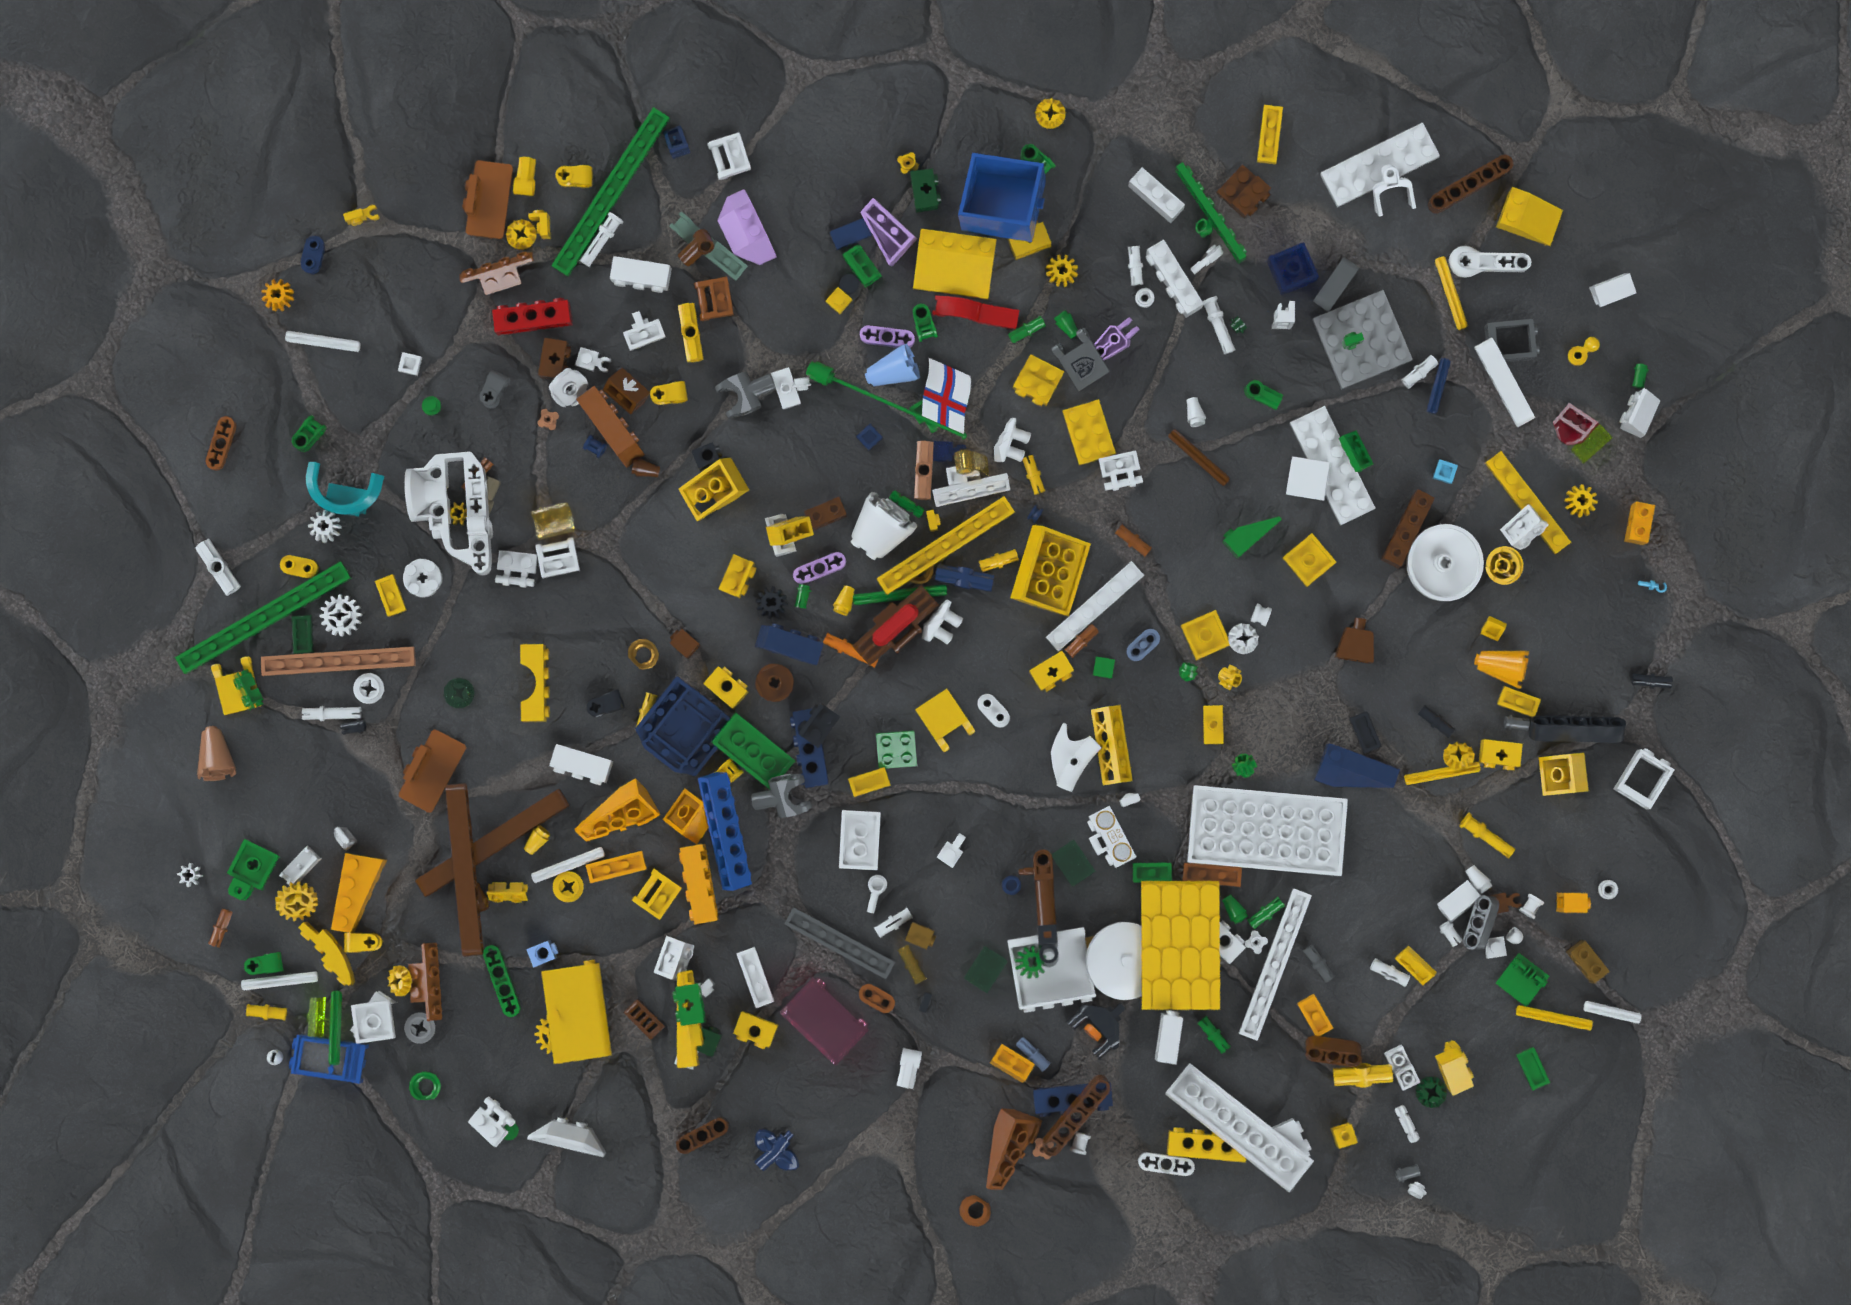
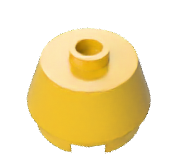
M1498 547L1487 557L1486 572L1498 584H1511L1522 574V557L1511 547Z

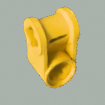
M561 166L556 170V179L561 186L592 187V166ZM564 173H567V175H568V176L566 177V180H563V179H562V176L564 175Z
M685 381L657 385L650 391L651 399L656 405L688 401ZM658 391L664 394L661 396V399L656 397Z
M731 758L724 762L716 771L727 772L730 783L734 782L744 773L743 770H739L732 762Z
M344 933V952L375 951L380 949L383 943L381 936L375 933ZM369 940H375V944H369Z

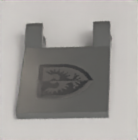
M1085 328L1076 332L1083 344L1069 353L1065 354L1061 344L1052 347V352L1060 360L1078 391L1110 372Z

